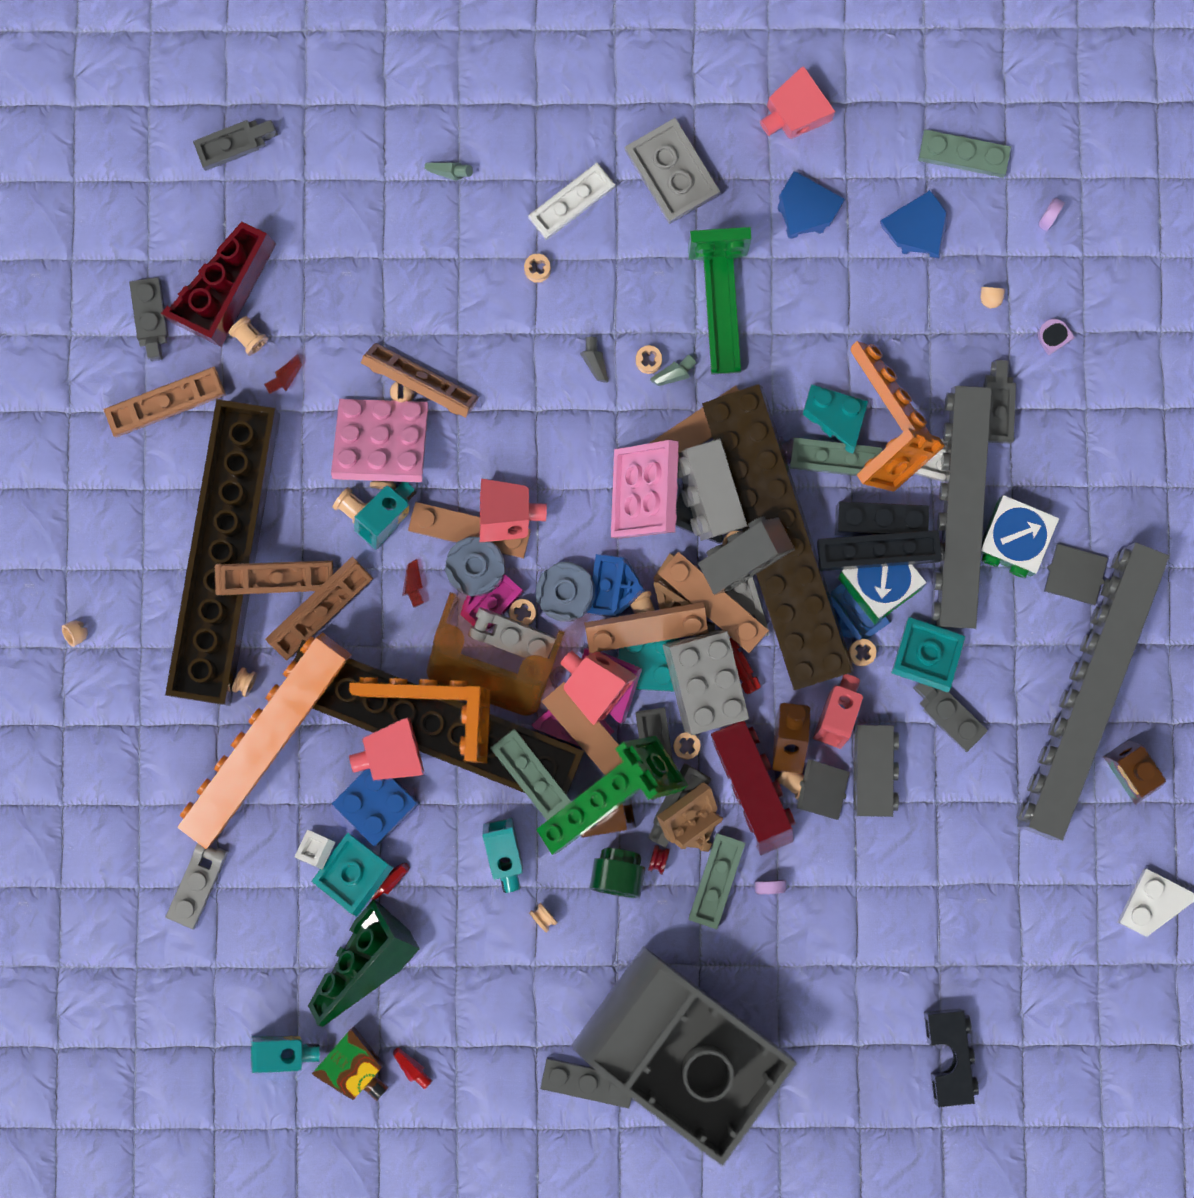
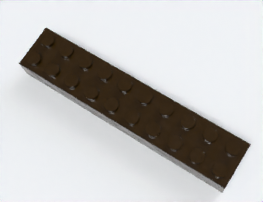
M757 384L702 403L713 440L720 439L747 524V527L742 528V531L746 532L749 530L748 524L764 516L766 520L779 517L795 548L789 554L757 573L793 690L795 691L852 673L854 668L823 572L820 571L818 556L763 386Z
M216 399L165 696L231 706L232 687L236 678L250 594L216 595L215 565L255 563L280 420V413L276 408Z
M303 639L301 641V644L294 659L297 663L304 655V653L300 651V649L306 642ZM351 658L348 659L312 708L372 733L402 719L410 718L420 752L525 793L491 750L492 746L514 729L566 795H568L584 754L583 750L490 714L488 762L475 763L464 761V755L460 754V740L466 734V724H462L461 713L463 705L467 704L457 700L360 697L353 695L349 691V684L359 683V677L378 678L377 684H389V678H401ZM407 681V685H416Z

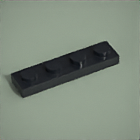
M938 530L818 539L817 541L820 571L938 563L942 560Z

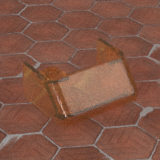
M450 592L430 652L426 670L429 680H438L437 686H449V681L451 680L468 681V686H480L481 688L491 690V705L523 716L535 714L539 710L541 701L544 698L565 638V632L558 631L549 659L539 655L528 656L521 663L518 674L461 654L465 642L464 635L458 627L450 624L459 598L456 594Z

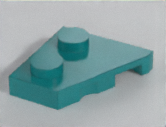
M811 384L802 414L812 423L818 424L829 437L836 436L846 445L845 450L853 454L868 401Z

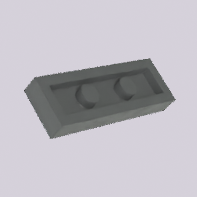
M551 1058L546 1059L540 1089L630 1108L631 1098L594 1068Z

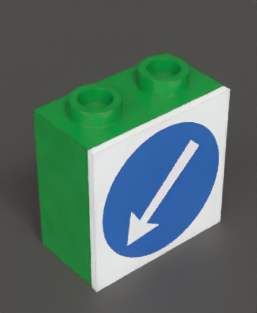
M1003 495L998 499L982 537L981 561L994 567H998L999 564L1010 568L1009 573L1026 579L1027 575L1031 577L1037 574L1059 518Z
M913 565L844 569L838 577L839 581L845 586L874 625L920 592L926 584V581Z

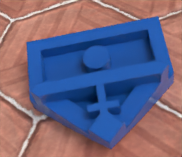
M794 171L779 195L780 202L777 206L778 212L782 213L786 223L788 239L797 238L799 234L823 233L825 228L833 222L845 199Z
M930 190L880 220L881 227L897 247H901L902 254L918 252L929 254L933 258H939L944 231L947 228V213Z
M596 554L592 575L595 584V600L587 613L618 617L645 590L626 558Z
M843 584L831 591L830 597L843 637L857 640L868 639L891 623L886 616L874 625Z

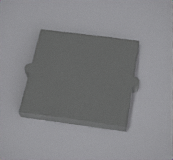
M1056 544L1052 563L1047 566L1049 574L1044 592L1096 605L1100 586L1105 582L1102 578L1108 558Z
M808 759L803 781L800 782L801 790L796 808L839 820L843 799L846 798L845 790L850 772Z

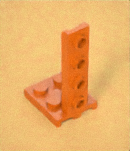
M856 341L851 346L852 355L903 431L900 436L890 440L878 456L868 460L864 468L857 474V477L864 485L894 492L944 448L945 445L939 437L931 435L925 426L927 424L926 419L913 408L910 403L912 398L904 389L899 387L895 381L897 379L896 374L882 361L883 355L881 351L873 344L868 345Z
M359 677V683L349 684L350 693L360 697L467 701V705H463L461 713L462 724H466V734L460 740V754L464 755V761L475 763L488 762L491 690L481 688L480 686H468V681L454 680L449 681V686H437L438 680L420 679L419 685H407L408 679L389 678V684H377L378 678Z

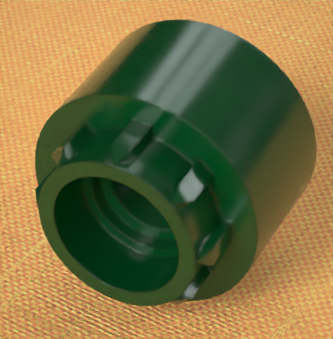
M604 848L601 850L600 858H594L589 889L615 896L640 898L645 874V867L641 866L642 857L640 854L632 851Z

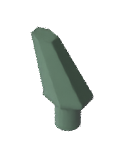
M460 162L425 163L424 167L428 172L455 181L463 179V177H470L473 173L471 165H462Z
M687 355L679 364L673 362L650 378V381L657 386H662L690 378L688 371L696 364V361L693 357Z

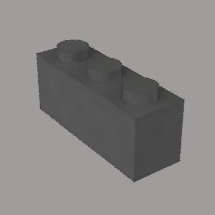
M763 516L755 519L748 524L749 530L734 533L727 538L729 543L724 546L722 544L715 546L706 552L708 557L698 564L714 595L733 590L795 550L779 517L766 520Z
M854 726V816L893 817V811H898L899 796L898 793H893V780H898L899 765L898 762H894V750L899 748V734L894 732V726Z

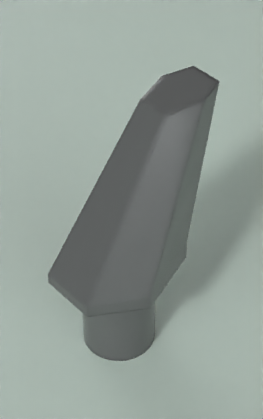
M586 337V351L581 352L580 355L596 380L607 383L609 381L603 352L597 351V337Z

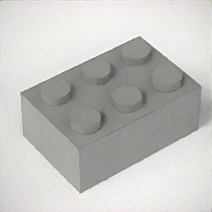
M718 439L694 446L678 453L677 478H681L685 489L682 490V497L686 507L691 508L694 517L691 519V526L695 536L699 535L700 540L703 541L747 527L721 440Z
M718 629L663 644L685 732L694 735L749 719L727 631Z

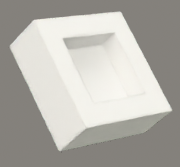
M307 830L294 857L322 870L335 842Z

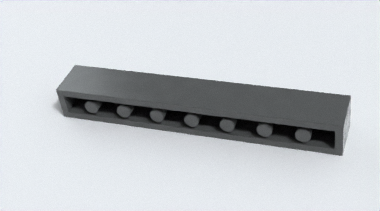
M954 386L951 388V393H946L945 411H950L949 423H944L943 440L948 441L947 453L943 452L941 459V470L946 471V481L940 484L939 500L944 501L943 512H939L937 529L942 530L940 542L942 560L939 572L934 574V590H938V602H933L932 620H936V626L976 629L992 388Z

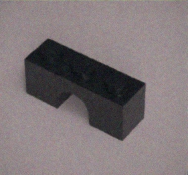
M839 501L835 508V536H866L929 531V506Z
M960 1008L924 1012L927 1043L931 1046L947 1045L953 1053L952 1064L947 1070L931 1073L934 1104L938 1108L975 1104L974 1095H979V1088L976 1076L972 1077L971 1065L975 1064V1054L973 1046H968L967 1034L972 1032L970 1016L965 1015L964 1010Z

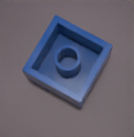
M367 769L331 804L376 847L420 803L395 778L373 780L371 770Z

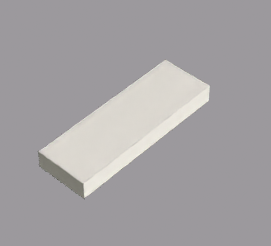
M595 163L529 214L528 219L547 241L613 190L615 184L601 166Z

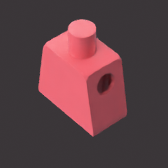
M803 66L769 97L767 107L771 114L760 120V124L768 136L782 128L787 137L792 139L832 121L835 110Z
M481 479L480 542L525 538L528 536L529 521H546L547 504L529 503V488L527 486Z
M571 650L560 663L572 674L563 686L564 691L593 725L608 716L637 678L634 673L597 651L582 659Z
M849 674L843 675L840 686L835 685L829 692L813 736L814 740L841 749L850 739L863 700V695L857 693L860 684L859 678Z
M410 718L402 719L362 738L365 751L349 755L353 773L370 769L373 780L425 774Z

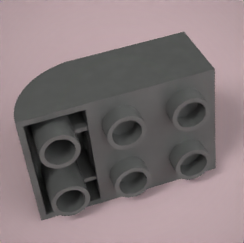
M644 946L571 1045L603 1077L721 1166L728 1160L797 1064L790 1054Z

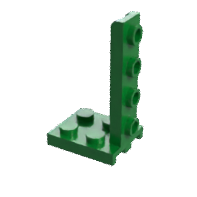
M751 227L690 231L688 260L703 261L711 375L741 372L733 259L748 255L752 239Z
M657 736L625 741L616 747L615 750L623 762L536 829L552 855L563 850L638 791L642 790L646 798L651 800L679 793L689 786Z

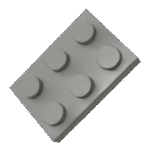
M676 118L625 146V152L669 224L720 195L718 187Z

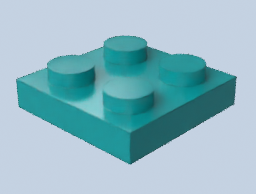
M908 617L891 673L949 692L966 636Z
M679 638L619 648L618 659L642 668L635 690L674 692L663 644L678 641Z
M347 832L327 859L323 869L318 871L311 882L349 913L358 917L393 867Z

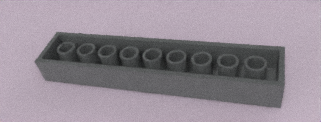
M1136 542L1124 547L1121 552H1116L1111 564V568H1114L1111 580L1106 579L1100 595L1104 596L1100 607L1096 606L1090 619V623L1094 624L1090 635L1086 634L1080 645V651L1083 652L1080 662H1075L1071 669L1069 679L1073 681L1069 691L1064 690L1060 698L1059 707L1062 710L1059 718H1054L1049 727L1048 735H1051L1048 747L1043 746L1037 761L1041 764L1037 775L1033 774L1029 780L1027 791L1030 792L1027 803L1022 802L1017 812L1016 819L1020 820L1017 827L1050 840L1063 841L1169 560V555Z

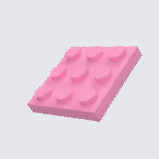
M339 399L331 468L332 479L422 482L429 409L428 402Z
M666 440L614 449L611 538L622 539L675 532L677 521L676 499L678 491L679 441Z

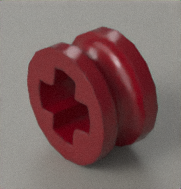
M655 844L648 871L652 872V870L656 869L659 871V874L663 875L670 851L669 848L661 850L659 845Z

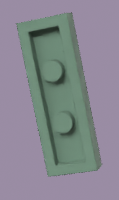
M924 130L918 161L1004 178L1011 146Z
M793 438L789 468L857 476L864 468L865 463L871 458L878 456L882 452V448L856 445L852 454L845 450L846 445L844 443Z
M515 729L491 747L494 754L547 821L571 802Z
M716 833L688 920L718 929L745 842Z

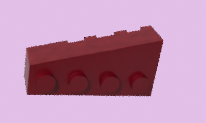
M241 221L218 247L216 255L207 264H203L198 270L199 274L188 286L185 285L178 293L179 297L170 307L167 305L160 314L171 323L222 347L230 328L234 325L276 243L267 233Z
M741 721L711 733L713 745L726 776L732 782L731 786L737 802L743 807V814L748 828L756 837V847L760 856L792 843V826L796 825L789 807L784 809L780 802V798L784 796L778 781L772 782L768 775V771L772 769L766 754L760 755L756 748V744L760 742L753 726L748 728L745 721Z

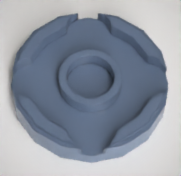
M467 537L458 541L450 549L445 564V572L451 585L460 593L468 596H483L492 592L501 583L505 574V560L500 549L493 542H480V537Z
M559 562L541 574L536 585V599L547 616L561 622H572L583 617L591 609L595 600V584L592 576L583 567L572 562Z

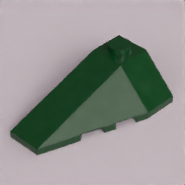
M374 899L353 922L349 929L353 934L345 948L340 947L336 956L339 959L331 973L328 972L324 975L308 1004L317 1025L320 1027L328 1024L400 972L420 949L410 930Z

